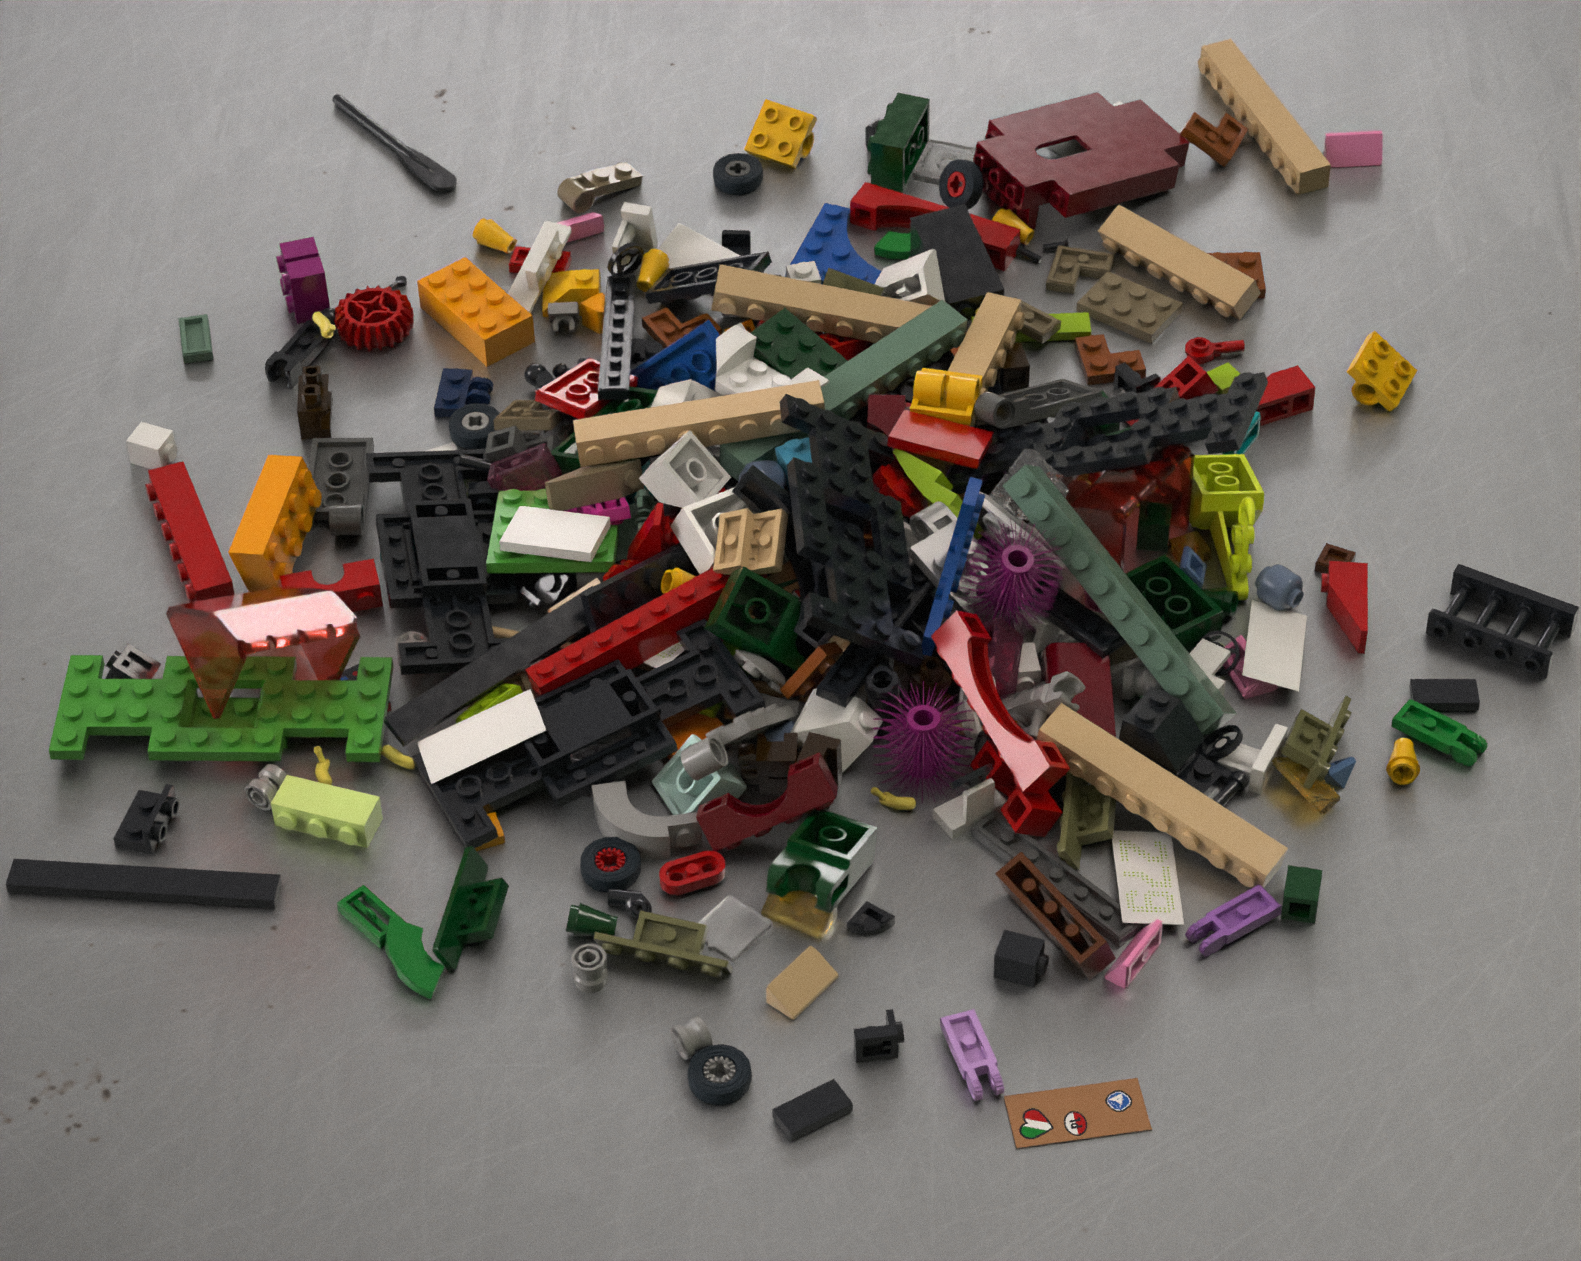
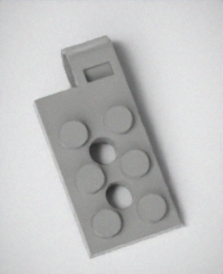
M939 501L911 516L909 521L912 533L920 542L910 547L908 556L927 578L932 581L936 588L939 584L958 519L944 503ZM973 537L970 545V548L972 549L968 551L967 556L969 554H974L975 556L980 555L983 559L985 557V559L988 561L986 555L975 553V547H979L982 551L983 549L980 547L981 545L978 544V542H973L976 540ZM972 557L970 559H966L967 563H965V565L970 562L969 560H972ZM978 562L982 568H989L985 563ZM969 568L975 570L973 572L977 575H987L984 571ZM971 574L970 576L965 577L969 580L973 579L972 581L981 582L983 580ZM962 579L959 582L960 587L958 588L965 587V589H957V593L950 591L948 599L954 600L953 608L955 610L974 614L978 612V609L981 610L986 607L990 601L985 605L969 606L979 599L969 598V595L976 596L977 594L966 588L978 589L982 586L970 583L968 580L967 582H961L964 580ZM989 607L978 615L981 621L988 614L986 611ZM1000 610L998 611L992 625L990 624L995 612H993L992 615L990 613L988 617L982 621V624L984 625L987 631L996 626ZM1001 612V615H1000L998 624L1001 623V620H1002V612Z
M774 703L766 708L762 707L753 712L749 711L733 719V723L720 726L706 733L707 738L681 751V761L684 769L692 779L700 780L727 766L728 756L726 749L738 746L739 743H745L757 737V733L763 734L768 729L795 717L796 715L791 705L779 708L777 703Z

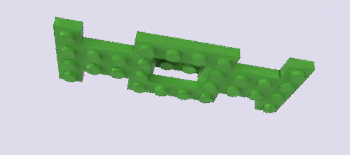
M71 655L49 746L51 760H84L89 735L150 736L147 750L149 760L281 761L283 748H287L289 737H348L345 752L347 762H380L385 730L384 718L387 716L394 668L393 657H360L357 681L295 680L297 670L296 657L167 656L162 679H102L105 666L103 655ZM196 688L261 689L259 698L198 697Z

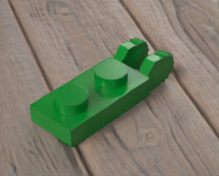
M1409 699L1392 719L1391 727L1447 755L1451 754L1456 762L1462 763L1467 767H1471L1477 761L1476 753L1482 754L1488 747L1487 740L1467 729V726L1412 699Z

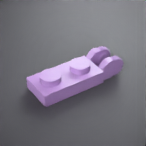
M972 1009L940 1018L942 1032L963 1080L966 1079L968 1090L973 1100L983 1099V1088L977 1077L983 1074L988 1075L989 1084L994 1094H1003L1004 1084L997 1068L998 1062L975 1010Z

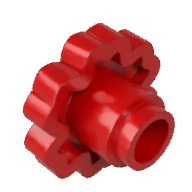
M888 464L886 467L881 466L873 474V482L880 488L878 493L891 496L900 501L902 515L911 518V516L928 507V501L922 496L909 477H905L898 468Z

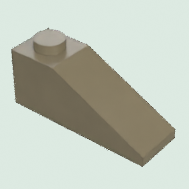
M635 458L586 466L546 481L545 488L549 509L558 511L569 510L620 499L644 489V484L639 480L642 475L640 459Z

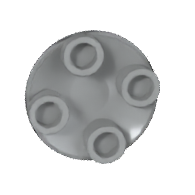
M735 650L736 653L733 657L744 670L756 678L760 677L772 689L783 695L780 689L787 680L774 664L759 654L745 650Z

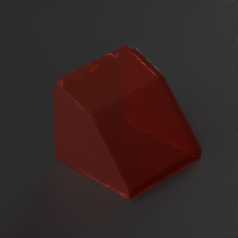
M1184 443L1169 445L1162 461L1078 475L1061 494L1123 570L1127 522L1124 520L1137 507L1140 508L1141 501L1172 504L1171 524L1184 531L1189 528L1195 455L1192 454L1187 446H1184Z
M281 586L169 606L166 613L214 719L221 717L247 659L246 655L270 650L269 640L274 643L276 649L293 645L298 646L301 643L318 680H340L361 637L357 629L358 618L333 590Z

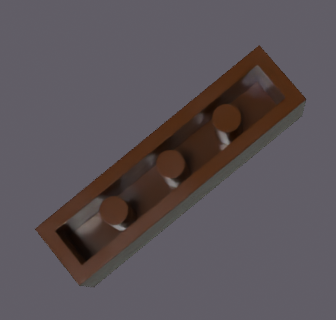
M1022 852L995 873L1008 895L1089 981L1116 959L1107 941Z

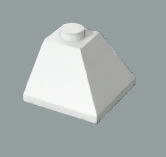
M688 431L658 457L640 476L639 480L659 502L683 508L716 495L731 476L691 431Z
M817 688L812 690L790 733H798L799 745L803 747L809 732L840 739L843 773L873 742V737L876 736L879 730L873 728L880 727L883 721L873 720L875 718L880 719L881 717L861 698L853 697L845 708L817 696Z

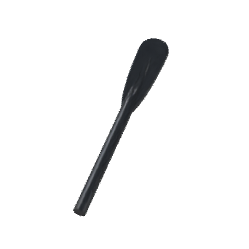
M340 94L333 96L332 102L397 152L406 166L432 189L447 191L456 186V177L447 169L419 151L404 145Z

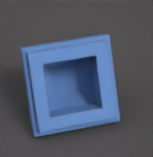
M1186 546L1182 553L1179 568L1199 588H1202L1207 565L1189 546Z
M1347 757L1330 763L1331 767L1322 782L1344 788L1356 763L1355 758Z

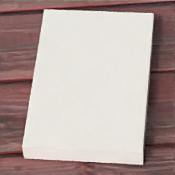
M519 506L499 541L500 550L592 562L611 526L610 517Z

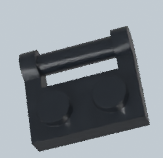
M1198 754L1177 776L1206 796H1209L1220 784L1224 785L1212 799L1223 807L1237 792H1242L1249 785V780L1244 773L1240 771L1232 772L1201 754Z

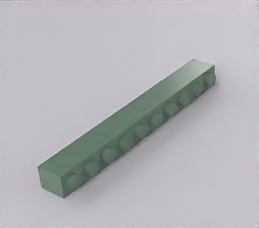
M944 300L934 304L824 376L829 380V383L821 388L825 410H830L835 415L849 420L857 411L868 405L869 395H883L887 391L894 390L901 382L910 376H915L918 370H921L931 362L938 361L943 354L952 348L959 347L966 335L967 319ZM799 431L720 444L719 464L738 481L739 475L746 464L752 461L764 460L776 461L778 463L775 447L784 445L789 440L803 439L809 437V435Z
M1025 464L1003 485L1004 489L1031 523L1035 524V528L1049 542L1048 544L1052 546L1051 548H1054V552L1060 555L1058 557H1062L1060 558L1163 689L1168 694L1182 700L1203 735H1210L1225 725L1237 714L1236 711L1043 470L1038 466Z

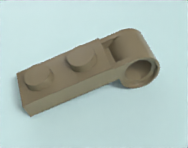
M620 162L616 165L596 168L593 171L565 179L559 185L557 195L576 213L581 214L591 208L595 197L640 186L643 175L627 162Z

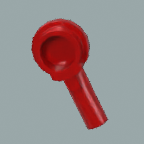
M1196 337L1185 344L1187 357L1190 356L1197 364L1213 361L1214 357L1220 356L1222 353L1245 351L1244 340L1212 343L1206 338Z

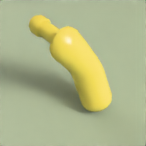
M315 312L312 315V320L320 327L322 336L324 338L333 337L336 329L335 325L331 324L321 312Z
M389 744L382 747L381 754L394 764L410 770L415 768L411 757L402 754Z
M316 746L313 750L319 761L315 769L316 778L320 783L332 785V778L328 772L330 761L324 758L322 748Z
M872 787L871 794L877 796L879 802L884 806L896 810H913L916 807V800L913 797H897L890 792H881L877 787Z

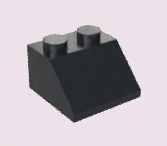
M1153 687L1149 688L1123 719L1119 734L1120 741L1176 777L1203 745L1205 740L1182 700Z

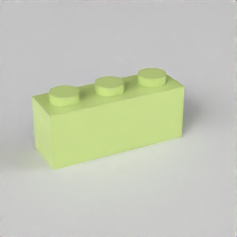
M286 775L271 802L275 826L368 848L383 820L379 796Z

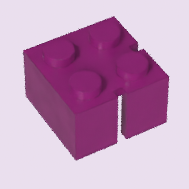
M314 237L279 243L281 255L276 256L279 273H284L281 274L282 278H280L283 296L288 295L285 296L287 310L289 314L294 313L297 324L305 323L308 319L312 320V315L315 312L330 308L325 271Z

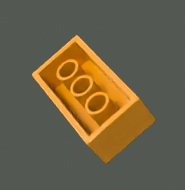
M466 257L417 281L420 308L486 367L535 343L533 315Z
M267 456L228 551L248 592L283 594L280 575L293 573L296 559L302 552L305 536L311 530L315 511L321 505V492L318 490L312 478V473L301 456Z

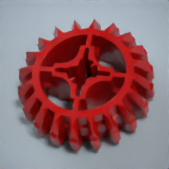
M367 285L366 289L363 290L356 288L354 294L346 293V298L339 300V305L335 307L336 315L334 322L341 340L346 341L348 346L355 345L357 350L367 348L370 352L373 348H379L380 350L385 346L393 348L394 342L402 343L403 337H408L410 329L413 328L414 313L410 301L406 295L401 294L400 290L392 291L391 286L384 289L380 285H377L376 288H369Z

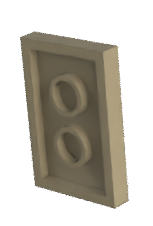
M1108 271L1077 302L1076 311L1079 313L1089 312V317L1152 344L1182 313L1183 303Z

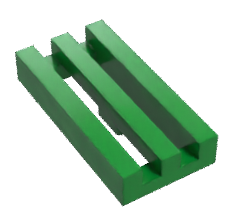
M362 885L337 902V909L381 949L385 946L388 926L376 916L374 911L361 903L358 898L361 897L388 922L390 917L401 921L404 920L366 886Z

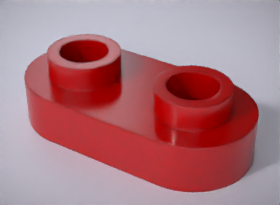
M702 851L669 861L660 868V886L668 894L681 895L721 882L726 875L725 859L718 852Z

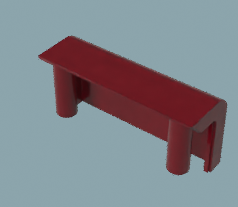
M1056 642L1046 646L1043 650L1040 667V683L1043 681L1050 683L1053 676L1066 671L1075 675L1085 685V690L1074 696L1071 700V703L1079 705L1077 713L1116 737L1109 655L1102 659L1085 643Z

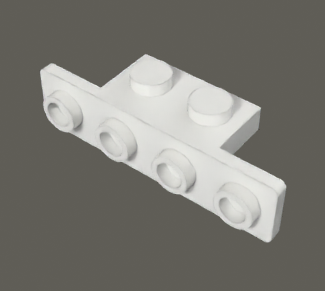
M550 221L544 222L508 292L529 313L532 312L557 260L562 254V250L572 232L570 226Z

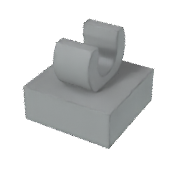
M577 302L548 303V316L555 334H559V325L562 323L569 324L570 334H574L576 329L575 322H579Z

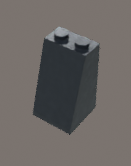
M965 204L911 218L910 258L931 249L936 250L945 302L964 316L967 321H970L971 317L976 315L975 311L980 307L987 292L1004 296V287Z

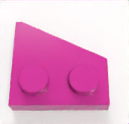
M625 497L564 510L566 512L610 517L611 525L622 524L624 519L631 518L630 508Z

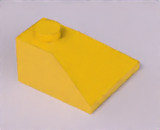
M581 269L551 273L549 280L543 288V317H549L548 303L577 302L579 316H582L581 302L597 293H601L600 270Z

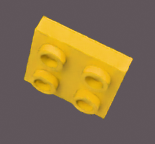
M765 99L744 150L748 154L796 169L800 158H806L811 152L814 143L812 130L817 118L812 114Z
M1373 331L1364 340L1346 372L1355 380L1352 386V394L1358 402L1364 405H1375L1379 402L1390 412L1398 406L1417 369L1376 331Z
M922 368L921 371H917L915 376L910 411L971 426L974 416V405L981 392L983 376Z

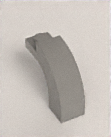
M625 781L592 785L595 818L603 836L618 837L636 846L641 858L671 859L670 848L702 844V829L696 819L697 812L670 816H650L632 806L628 799Z

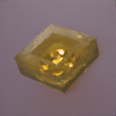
M1198 531L1169 539L1168 549L1178 563H1180L1184 547L1189 546L1203 562L1211 560V549Z

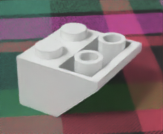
M934 249L884 268L875 282V285L884 288L882 293L884 297L930 306L941 300L945 301L937 253Z

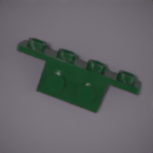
M473 846L466 847L432 948L435 956L448 971L456 970L464 944L493 939L509 885L502 877L484 881L488 865Z

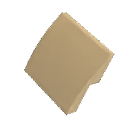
M748 508L720 514L713 571L717 574L731 575L732 572L744 566L756 574L781 572L788 514L783 509L754 514Z

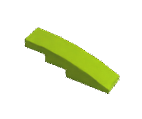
M894 449L893 453L904 472L930 505L937 501L942 502L958 518L963 501L958 494L950 491L953 486L943 472L903 450ZM977 523L973 537L978 541L984 531Z

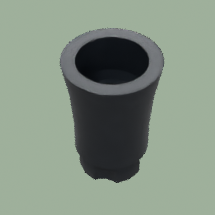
M888 666L873 668L872 673L866 677L865 703L882 719L897 718L875 709H884L887 712L890 711L891 713L904 715L896 708L882 701L890 702L892 705L895 704L898 708L901 707L902 710L905 711L906 709L909 712L903 704L891 696L894 694L900 701L902 699L907 706L897 673L891 671ZM883 721L880 727L892 726V724ZM882 729L878 730L879 733H890Z

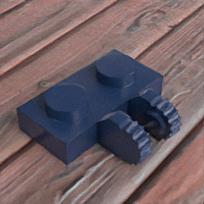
M443 368L434 405L435 417L450 418L457 409L469 404H490L491 396L489 393L493 391V381L485 377L473 378V369Z

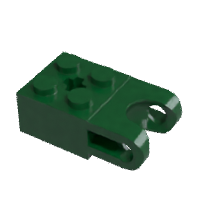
M744 566L732 572L704 629L740 650L759 654L774 664L781 673L790 678L807 660L797 650L796 638L798 634L794 632L800 616L801 601H799V598ZM748 608L753 611L751 615L755 617L754 619L749 615Z
M814 809L788 838L787 846L770 865L767 874L766 892L779 897H784L794 891L809 892L817 898L814 906L815 909L831 913L874 862L878 827L823 809L819 811Z

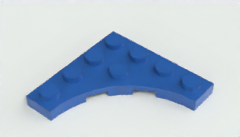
M828 203L823 205L790 264L815 261L821 277V284H823L828 268L875 284L882 272L861 258L851 245L847 233L850 223V208Z
M707 320L631 370V375L638 377L637 387L658 390L661 386L692 379V381L694 380L715 391L717 371L716 338L720 334L710 320Z
M970 477L923 636L922 650L923 654L927 656H932L935 646L931 635L941 626L943 618L948 619L950 617L954 600L948 599L950 591L957 593L967 554L984 502L985 495L979 493L983 480Z

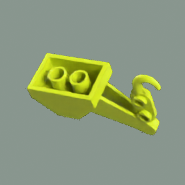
M1244 454L1184 455L1182 479L1186 515L1192 527L1210 529L1227 587H1230L1231 591H1237L1238 600H1247L1249 592L1247 573H1251L1252 558L1248 554L1249 544L1254 543L1255 532L1253 525L1263 511L1264 491ZM1226 526L1232 528L1231 537L1234 545V554L1231 553Z

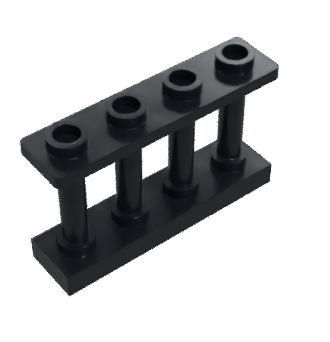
M1458 564L1453 572L1450 594L1454 595L1445 612L1434 608L1430 610L1426 634L1546 678L1550 672L1553 652L1548 649L1557 633L1571 637L1576 627L1579 607ZM1467 600L1484 606L1475 623L1457 617ZM1497 611L1515 617L1505 634L1487 628ZM1527 622L1545 628L1536 645L1518 639Z

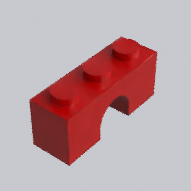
M374 558L343 564L344 575L342 579L329 585L316 582L313 579L311 570L280 575L289 624L383 607L380 582Z
M987 740L971 762V767L973 770H976L990 762L992 763L994 769L990 771L986 780L992 778L995 782L994 789L1001 791L1009 797L1000 811L1015 833L1045 837L1062 814V811L1048 791L1044 794L1023 792L1014 783V775L1008 765L1000 759L995 743Z

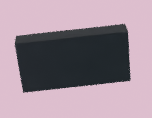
M1410 679L1411 699L1434 711H1479L1480 700L1476 679Z
M832 1079L772 1109V1117L792 1142L852 1112L853 1103L835 1079Z

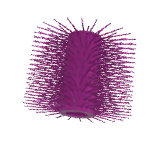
M1016 522L1015 540L1012 529L1013 545L1011 544L1010 532L1009 538L1008 535H1005L1006 541H1008L1007 547L1004 538L1002 540L997 533L995 534L999 542L1001 541L1004 549L999 544L997 545L994 539L990 540L987 536L985 537L1000 552L996 551L995 548L991 549L988 544L984 545L982 541L978 542L984 548L986 547L989 551L991 550L994 555L992 553L991 555L986 552L984 553L976 548L975 553L986 555L988 561H983L981 558L979 559L977 556L974 558L973 556L972 560H969L972 563H970L969 567H965V569H977L984 571L987 575H977L973 572L975 570L971 569L963 575L971 574L983 580L975 582L972 581L973 579L965 578L961 581L967 582L968 580L970 583L985 587L984 589L966 588L978 593L977 591L981 593L986 592L982 596L969 595L971 599L989 597L986 601L983 600L976 604L972 603V605L980 606L990 601L986 607L981 609L984 611L989 607L988 610L992 608L993 612H995L990 625H992L1000 610L998 621L1002 612V620L1005 623V615L1007 622L1008 613L1010 630V611L1012 621L1013 616L1014 619L1016 618L1015 609L1019 620L1021 617L1025 621L1022 609L1024 613L1026 612L1027 615H1030L1029 618H1036L1026 610L1025 605L1029 606L1030 609L1032 608L1035 613L1042 614L1038 607L1037 609L1034 608L1027 601L1037 602L1044 608L1052 605L1049 604L1047 606L1045 602H1038L1031 595H1038L1040 599L1048 601L1049 597L1057 591L1053 590L1052 592V589L1060 583L1055 584L1058 580H1050L1040 576L1048 574L1051 575L1050 577L1057 578L1059 573L1042 571L1037 568H1063L1048 564V566L1045 564L1041 565L1042 563L1037 564L1043 560L1058 559L1050 557V559L1047 557L1034 559L1035 556H1041L1048 552L1041 551L1033 555L1042 546L1039 545L1035 549V546L1031 548L1030 544L1028 545L1029 536L1024 546H1022L1024 538L1020 545L1021 534L1019 532L1017 545ZM1040 536L1034 540L1032 545L1040 538ZM975 562H983L989 568H982L981 565L979 566ZM1037 581H1045L1052 587L1040 586ZM1040 588L1041 590L1043 589L1045 592L1047 591L1048 593L1039 594L1034 589ZM991 611L982 619V621L988 617Z
M924 682L923 705H920V699L918 704L917 695L915 696L916 705L915 703L913 705L910 698H907L911 706H913L912 709L908 708L905 703L903 704L909 712L906 709L904 711L901 707L898 708L891 703L882 701L896 708L904 715L875 709L886 712L897 719H873L892 724V726L873 728L891 733L882 737H873L891 742L882 746L873 745L874 748L883 747L891 751L882 755L873 754V756L892 758L888 762L873 765H897L890 770L880 772L881 774L903 769L897 775L885 780V782L891 781L896 776H902L903 773H906L907 775L895 784L896 786L902 781L904 782L911 775L912 778L909 782L911 783L913 778L914 780L916 778L914 788L916 786L918 791L919 780L922 779V804L923 779H925L926 787L928 783L929 788V781L932 783V780L935 786H938L934 777L932 778L933 775L936 778L938 777L940 781L942 780L936 774L937 772L944 777L951 778L953 781L956 780L942 770L955 772L956 774L959 773L962 776L966 775L949 766L971 767V765L960 764L952 759L972 757L970 755L964 756L954 751L962 748L972 749L973 747L961 746L954 742L963 739L972 740L973 738L961 737L955 733L964 730H974L953 726L964 721H974L972 719L948 720L970 710L943 715L956 706L954 705L947 710L944 709L942 712H938L949 701L947 700L938 709H935L934 707L938 701H935L933 706L932 704L929 706L932 696L930 701L927 697V703L924 705Z

